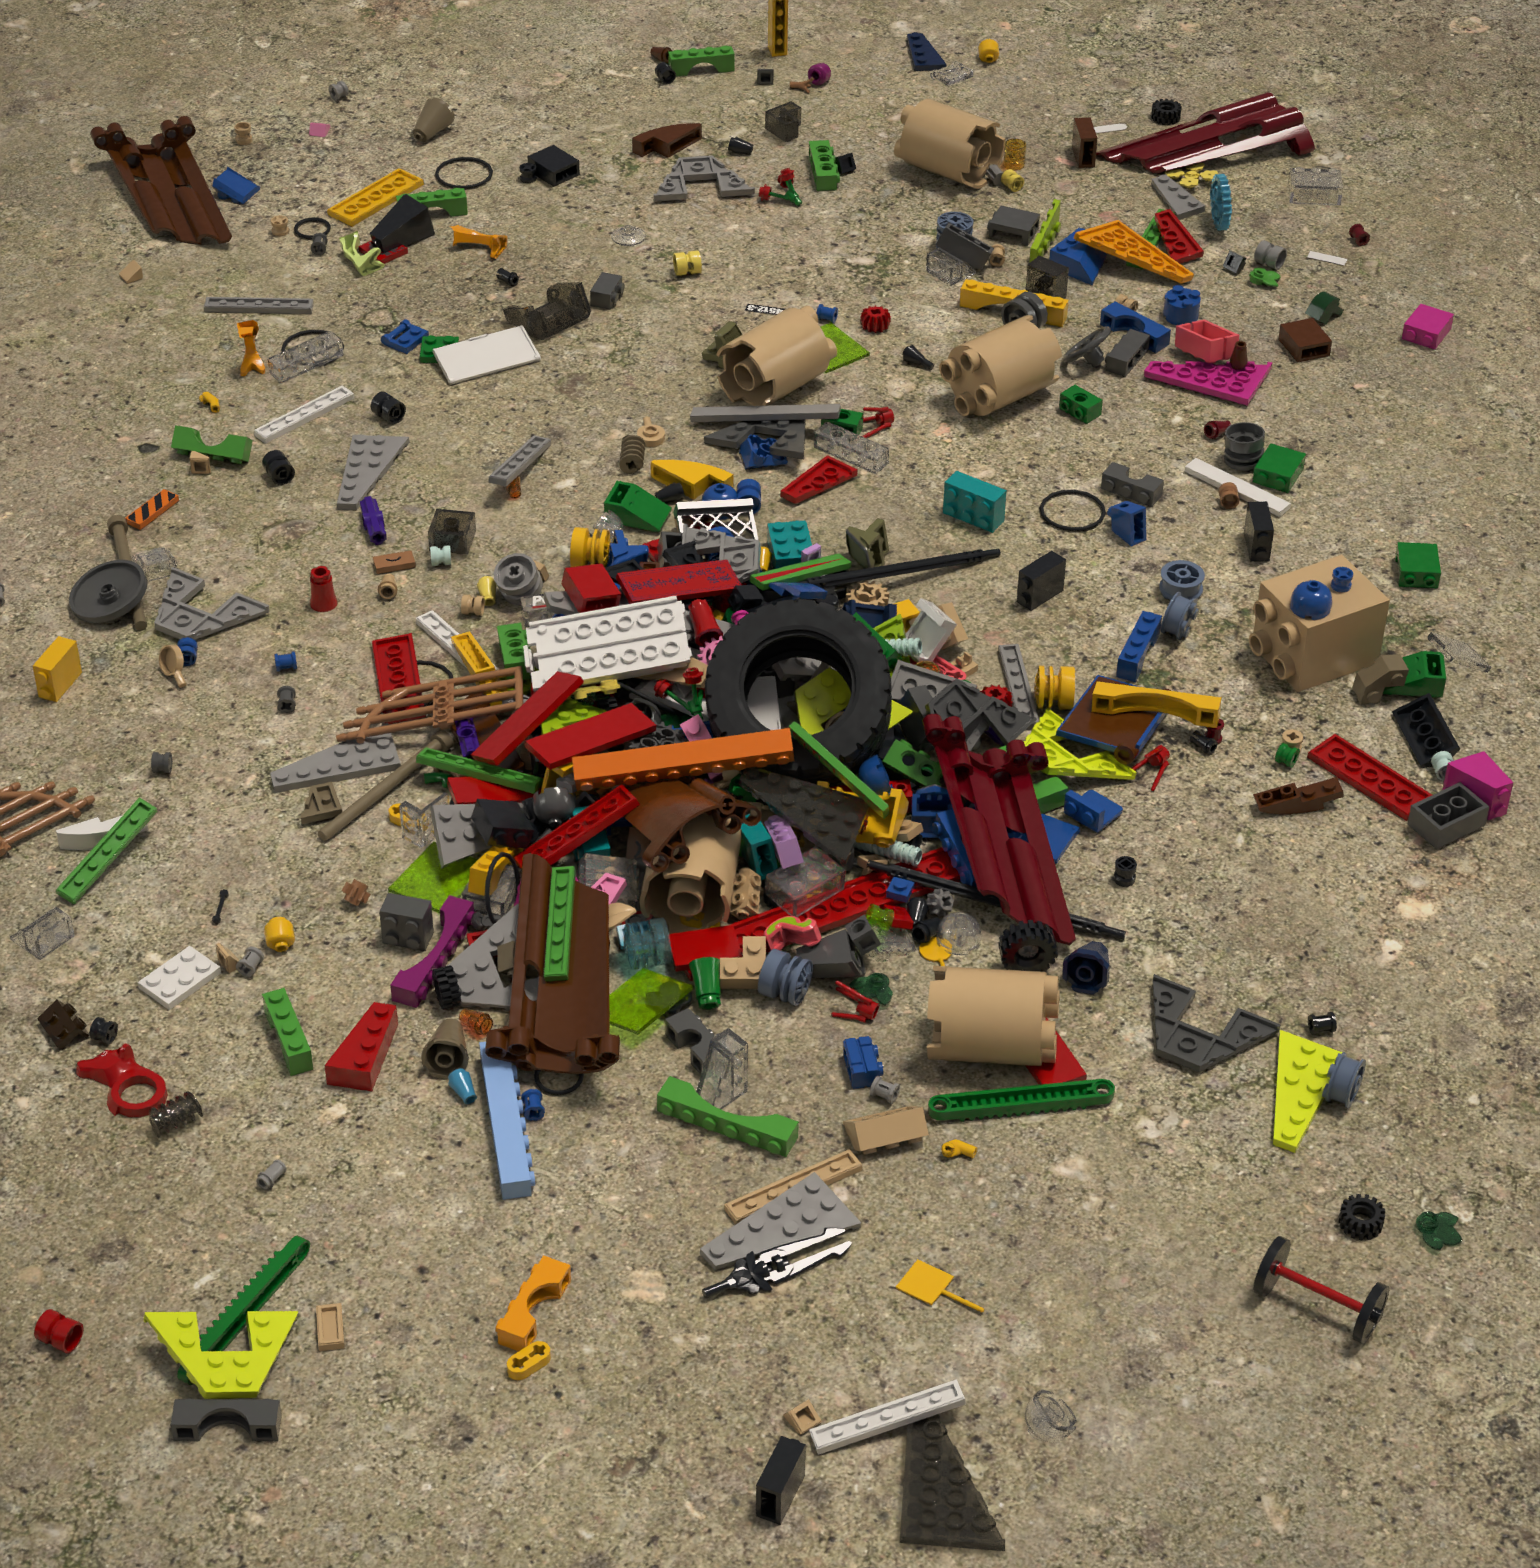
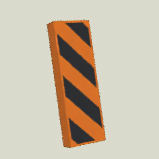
M163 489L126 517L127 524L139 530L143 529L179 501V495Z

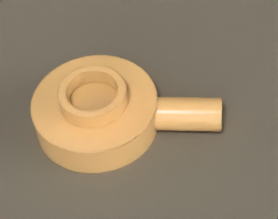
M644 417V426L638 429L637 435L645 440L646 447H656L663 444L665 441V430L658 425H653L650 417Z
M177 645L163 646L159 653L161 671L167 676H174L179 688L185 687L187 684L181 673L184 664L181 649Z

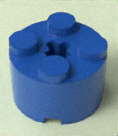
M1181 285L1173 286V289L1165 294L1163 317H1166V321L1173 325H1181L1188 322L1191 324L1197 321L1201 301L1200 292L1183 288Z

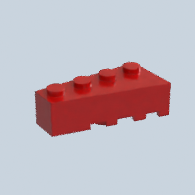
M373 1002L324 1065L327 1085L373 1091L398 1027L396 1005Z

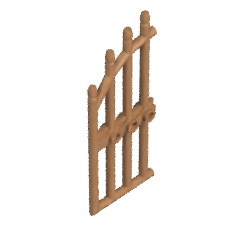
M522 666L402 687L392 691L386 690L382 692V696L387 699L381 703L356 708L357 715L369 714L365 718L343 722L344 729H351L353 727H360V729L347 732V734L336 735L337 742L356 739L357 743L362 744L366 737L432 725L433 728L439 727L442 730H446L454 725V721L516 711L523 705ZM514 675V679L454 689V686ZM515 687V690L454 701L456 697ZM433 690L432 694L403 699L410 694ZM515 699V702L454 713L455 709ZM433 702L431 706L381 714L385 710ZM433 714V717L369 728L373 724Z
M53 781L32 791H17L21 788L19 782L0 789V800H11L0 806V816L31 800L41 802L1 822L0 833L54 805L61 808V810L5 838L0 836V857L12 849L11 844L70 814L75 818L80 817L82 813L80 809L92 804L95 801L94 796L90 795L83 800L81 799L73 804H69L64 800L76 795L78 789L72 787L55 796L45 794L56 787Z

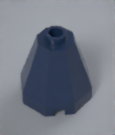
M1095 941L1078 948L1065 957L1062 978L1066 983L1069 981L1072 984L1071 988L1075 992L1094 995L1100 988L1106 987L1109 982L1110 963L1108 949L1103 943Z

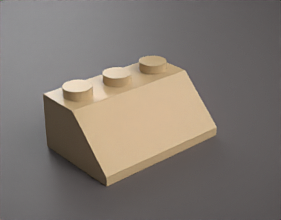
M906 1106L843 1121L844 1128L854 1150L862 1151L863 1154L877 1152L876 1147L885 1146L886 1149L899 1147V1142L908 1140V1144L920 1142L923 1136L929 1135L924 1110L920 1106Z

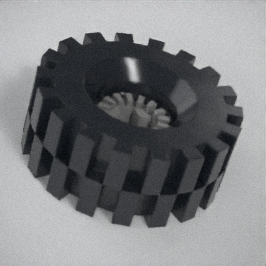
M1028 920V923L1025 924L1023 921H1019V925L1015 926L1012 924L1010 925V930L1005 929L1003 931V935L999 937L998 947L1002 964L1006 970L1042 972L1043 968L1045 970L1050 968L1049 963L1054 964L1056 962L1055 958L1058 957V949L1053 930L1047 924L1042 925L1041 921H1037L1034 924L1033 920Z

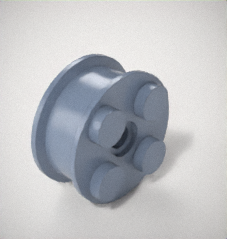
M1176 560L1162 567V580L1159 584V590L1164 598L1171 600L1177 592H1181L1182 597L1190 600L1193 598L1198 599L1202 595V582L1204 581L1205 573L1199 565L1190 561Z
M1177 592L1165 611L1161 623V633L1169 632L1174 634L1178 640H1181L1182 637L1187 638L1191 629L1189 626L1192 619L1195 620L1199 613V609L1196 608L1197 599H1187L1182 597L1181 592Z
M1345 1052L1339 1053L1335 1064H1331L1328 1070L1327 1077L1330 1078L1329 1084L1325 1085L1322 1097H1325L1328 1102L1333 1099L1344 1103L1345 1108L1349 1109L1360 1088L1365 1072L1366 1060L1357 1061L1347 1057Z

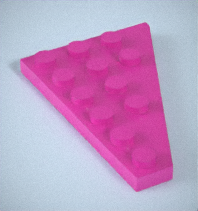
M1151 361L1144 370V377L1248 406L1272 369V362H1267V365H1256L1254 361H1248L1244 369L1238 370L1231 367L1230 361H1226V364L1201 361H1185V364H1173V361Z

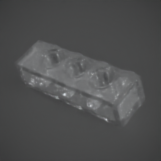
M331 331L323 333L267 358L269 372L282 384L344 356L342 341Z
M826 422L814 432V448L871 473L877 474L889 464L888 447L830 422Z

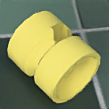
M698 250L688 251L687 254L684 252L673 254L676 276L686 275L687 272H690V274L701 273L702 263Z

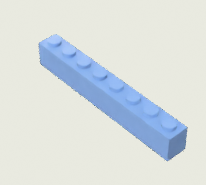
M479 1042L502 1199L532 1196L531 1186L536 1185L534 1171H529V1168L532 1167L531 1153H526V1150L529 1149L528 1135H523V1132L526 1131L525 1117L520 1118V1114H523L522 1099L517 1100V1097L521 1095L519 1082L514 1083V1079H518L516 1065H511V1062L488 1057L485 1054L486 1042Z

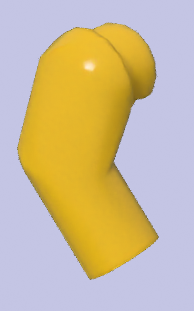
M955 1139L944 1143L941 1152L945 1157L949 1158L961 1154L974 1158L978 1148Z

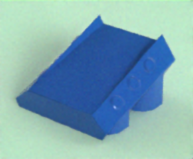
M229 167L217 178H214L212 184L219 199H232V202L236 204H244L260 190V186Z
M749 435L740 445L739 454L742 456L745 469L785 465L788 463V460L784 456L770 454L769 447L777 441L773 438L764 440L757 435Z

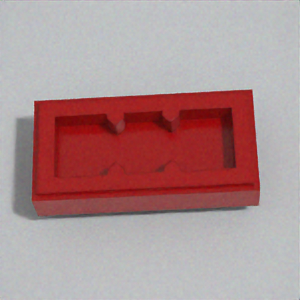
M883 904L882 913L891 927L908 930L913 928L914 921L905 907Z

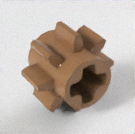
M356 879L351 884L346 881L342 889L343 893L346 894L344 899L356 906H359L361 901L367 903L371 895L367 892L369 886Z

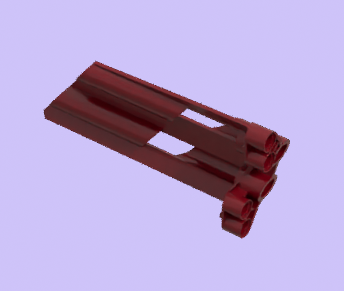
M1266 92L1207 111L1196 120L1097 151L1096 155H1102L1113 163H1120L1133 158L1139 159L1146 170L1152 173H1161L1284 141L1287 142L1291 151L1295 152L1298 156L1313 152L1315 145L1308 128L1304 125V118L1300 110L1296 107L1286 109L1278 104L1276 97L1272 93ZM1216 119V123L1210 125H1206L1185 133H1180L1179 131ZM1262 126V131L1259 135L1227 146L1222 144L1218 138L1248 127Z
M939 714L925 716L923 726L926 738L935 747L979 892L983 896L990 894L998 897L1002 912L1015 922L1023 921L1025 924L1028 923V920H1033V923L1036 924L1037 921H1041L1042 925L1047 924L1053 930L1056 942L1070 946L1076 941V937L1030 776L1031 773L1045 769L1049 764L1044 745L1040 742H1033L1026 747L1022 740L1017 739L1010 741L1006 745L1007 752L999 748H992L985 751L982 755L968 751L965 732L959 717L951 716L942 721ZM961 796L974 804L975 809L964 807ZM1006 828L1025 834L1028 842L1019 838L1009 839Z

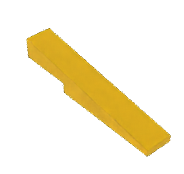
M470 631L451 637V642L470 675L495 671V666ZM497 678L492 680L475 682V684L482 685L487 683L498 682L501 680ZM500 689L484 692V695L507 692L508 690ZM502 701L493 702L489 704L490 706L502 704Z

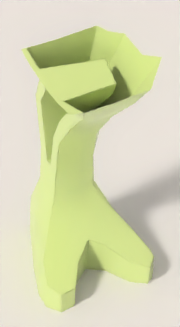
M358 231L339 238L345 257L353 262L357 271L362 276L378 271L385 266L382 262L376 261L381 253L379 248H373L361 256L357 253L360 245Z

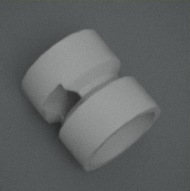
M1265 240L1258 244L1254 253V260L1256 262L1267 264L1268 267L1279 270L1283 266L1287 257V250L1278 245L1274 246V244Z

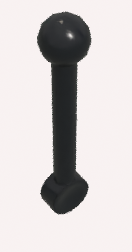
M223 889L220 891V902L216 915L212 917L214 924H218L221 921L220 914L224 900L229 896L228 890Z

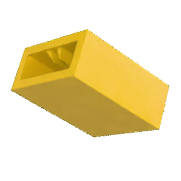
M58 636L34 663L33 671L39 698L57 702L80 676L82 669L77 641Z

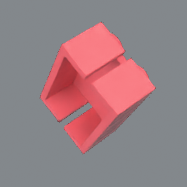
M1205 319L1192 322L1191 324L1186 323L1176 326L1175 347L1181 349L1182 352L1190 353L1196 358L1205 360L1206 363L1229 360L1235 343L1239 341V334Z

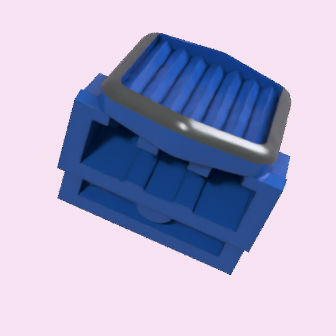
M933 784L919 788L916 794H912L911 821L922 824L924 831L920 834L923 837L939 838L932 829L936 813L951 810L953 807L947 788Z

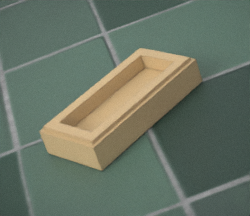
M342 1304L316 1306L319 1351L345 1349Z

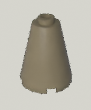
M436 97L426 101L413 129V135L417 141L426 142L453 123L455 119L454 112L448 109L449 105L445 101Z
M445 1019L442 1021L423 1048L421 1055L422 1065L429 1070V1074L432 1076L448 1079L449 1074L454 1070L460 1068L466 1070L469 1060L462 1024L456 1019Z

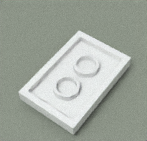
M188 946L138 982V986L144 993L168 1010H171L221 974L220 966L193 947Z

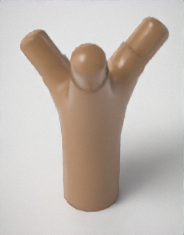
M812 77L803 82H790V88L803 89L809 94L810 91L807 87H811L809 83L814 78Z

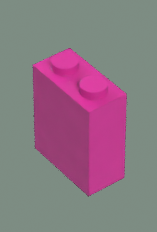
M1420 303L1404 323L1402 339L1435 350L1451 330L1454 314Z

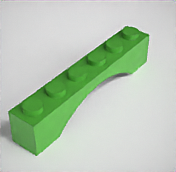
M671 1076L668 1077L657 1094V1111L687 1123L698 1125L709 1131L748 1143L751 1146L762 1148L773 1154L787 1157L798 1139V1121L778 1114L743 1116L725 1112L705 1101L695 1091L691 1083Z

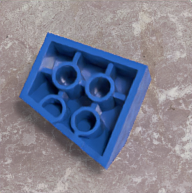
M1078 228L1050 249L1049 268L1093 286L1094 279L1098 276L1099 269L1102 268L1107 253L1073 239L1076 232L1086 230Z

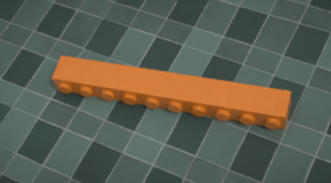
M790 728L572 757L574 781L577 791H590L601 787L612 788L622 784L634 785L638 782L646 781L656 782L660 779L668 778L678 779L679 777L690 775L700 776L705 773H721L727 770H743L749 767L761 768L771 764L783 765L794 761Z

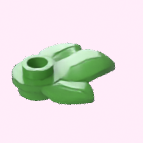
M1255 268L1249 274L1250 282L1256 285L1264 283L1268 286H1279L1276 280H1279L1281 276L1275 271Z

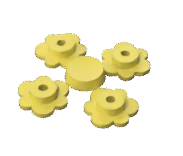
M1196 163L1186 166V169L1190 170L1187 173L1181 169L1165 171V174L1171 179L1185 176V178L1181 179L1180 185L1185 188H1193L1198 186L1199 176L1206 181H1212L1213 176L1218 174V172L1206 170L1199 174L1197 172L1203 170L1205 164Z

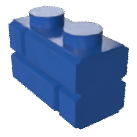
M869 1036L859 1037L858 1039L849 1038L843 1041V1057L852 1088L871 1087L874 1079L884 1074L882 1062H877L879 1058L877 1045L872 1044L871 1037Z

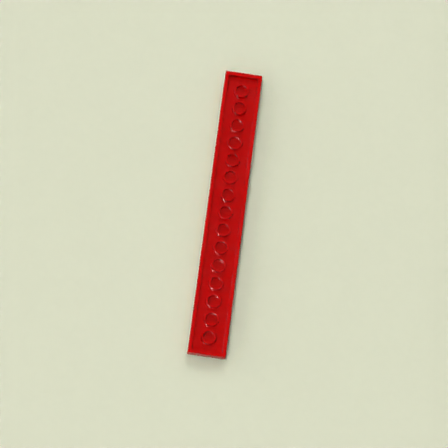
M942 847L922 854V859L917 866L908 865L905 862L895 864L955 882L961 881L957 869L952 866L948 853ZM875 871L730 925H734L743 955V936H764V931L771 923L785 916L798 917L801 922L807 918L814 919L820 933L850 923L862 915L866 917L882 911L883 904L896 906L904 902L886 897V890L893 878L888 877L886 873ZM914 884V890L909 900L931 893L935 889ZM786 942L785 946L793 944V942ZM766 945V953H769L768 947ZM683 970L689 980L693 981L691 971Z

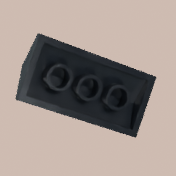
M1430 693L1392 711L1421 768L1433 767L1431 758L1440 751H1447L1453 757L1460 750Z

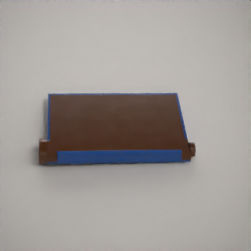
M1097 675L1056 731V735L1114 752V757L1119 763L1130 764L1136 759L1167 713L1156 711H1127L1116 714L1091 712L1092 696L1096 682L1136 686Z

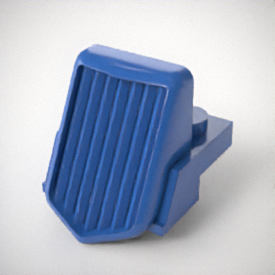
M615 530L613 543H610L606 567L632 559L639 565L640 562H648L649 548L647 545H628V539L624 538L623 530Z

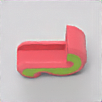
M795 916L779 918L764 931L769 952L772 949L781 950L786 942L812 947L818 944L822 938L814 919L807 918L801 922Z

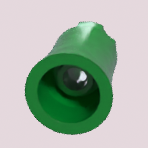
M703 957L691 961L689 968L693 977L698 1007L703 1010H710L721 1006L720 959Z

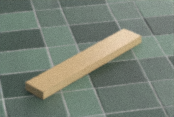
M849 1149L724 1204V1210L736 1225L814 1172L828 1186L862 1171V1164Z

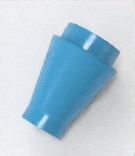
M460 1068L449 1074V1086L465 1104L473 1103L477 1099V1095L474 1091L470 1073Z

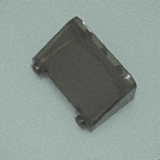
M558 282L550 286L546 293L549 303L534 309V306L519 308L516 305L503 309L505 318L515 327L522 325L527 334L535 340H545L586 320L591 313L582 282Z

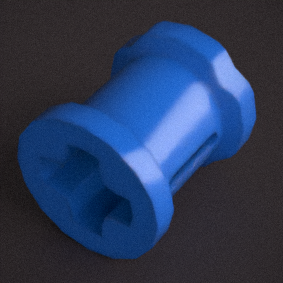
M819 304L816 311L818 320L825 319L835 323L838 317V308L824 307L823 304Z
M292 651L291 654H274L277 672L287 668L297 669L295 651Z
M529 1089L522 1093L521 1099L525 1105L524 1117L529 1121H537L543 1118L545 1108L541 1105L542 1093L537 1089Z

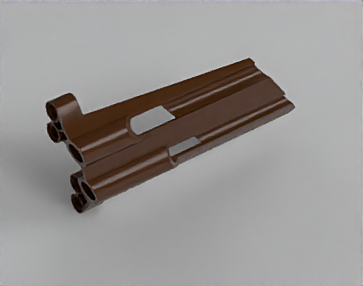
M181 116L176 124L172 120L163 121L160 125L162 133L153 136L151 144L137 145L134 139L126 137L121 125L116 122L109 124L107 130L99 126L91 130L90 135L95 146L108 152L153 233L159 235L160 231H169L174 234L176 241L191 244H201V239L204 237L213 238L219 244L227 243L231 240L232 234L187 143L196 133L195 126L190 117ZM133 176L138 177V178L148 179L149 182H148V181H145V180L135 181V179H134Z

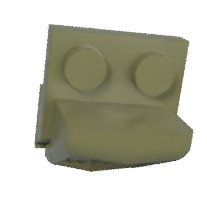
M728 321L715 333V341L702 352L704 360L717 361L719 368L724 369L723 355L718 357L716 354L722 346L743 335L735 322Z

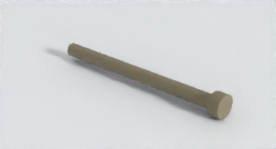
M122 515L111 516L107 521L109 533L114 536L119 560L132 561L126 538V532L128 531L127 520ZM140 600L131 609L135 628L139 631L147 627L142 601Z
M439 730L431 736V742L424 748L427 747L446 752L453 746V739L446 731ZM423 749L318 831L319 838L324 842L328 841L421 767L423 764L416 763V756Z

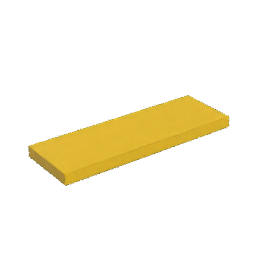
M398 168L327 209V215L353 227L394 203L396 196L409 194L423 186L424 180Z

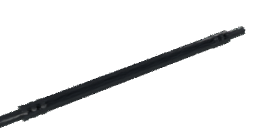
M999 548L985 551L979 549L806 578L804 581L795 583H809L825 588L979 562L985 558L1000 556L1001 552Z
M868 860L870 863H867L866 868L869 867L871 870L886 873L888 877L915 882V884L932 889H942L943 892L949 891L953 895L1001 908L998 897L990 894L983 896L977 887L891 863L886 865ZM1069 913L1072 926L1075 929L1100 936L1104 934L1122 940L1125 938L1126 931L1109 927L1103 922Z

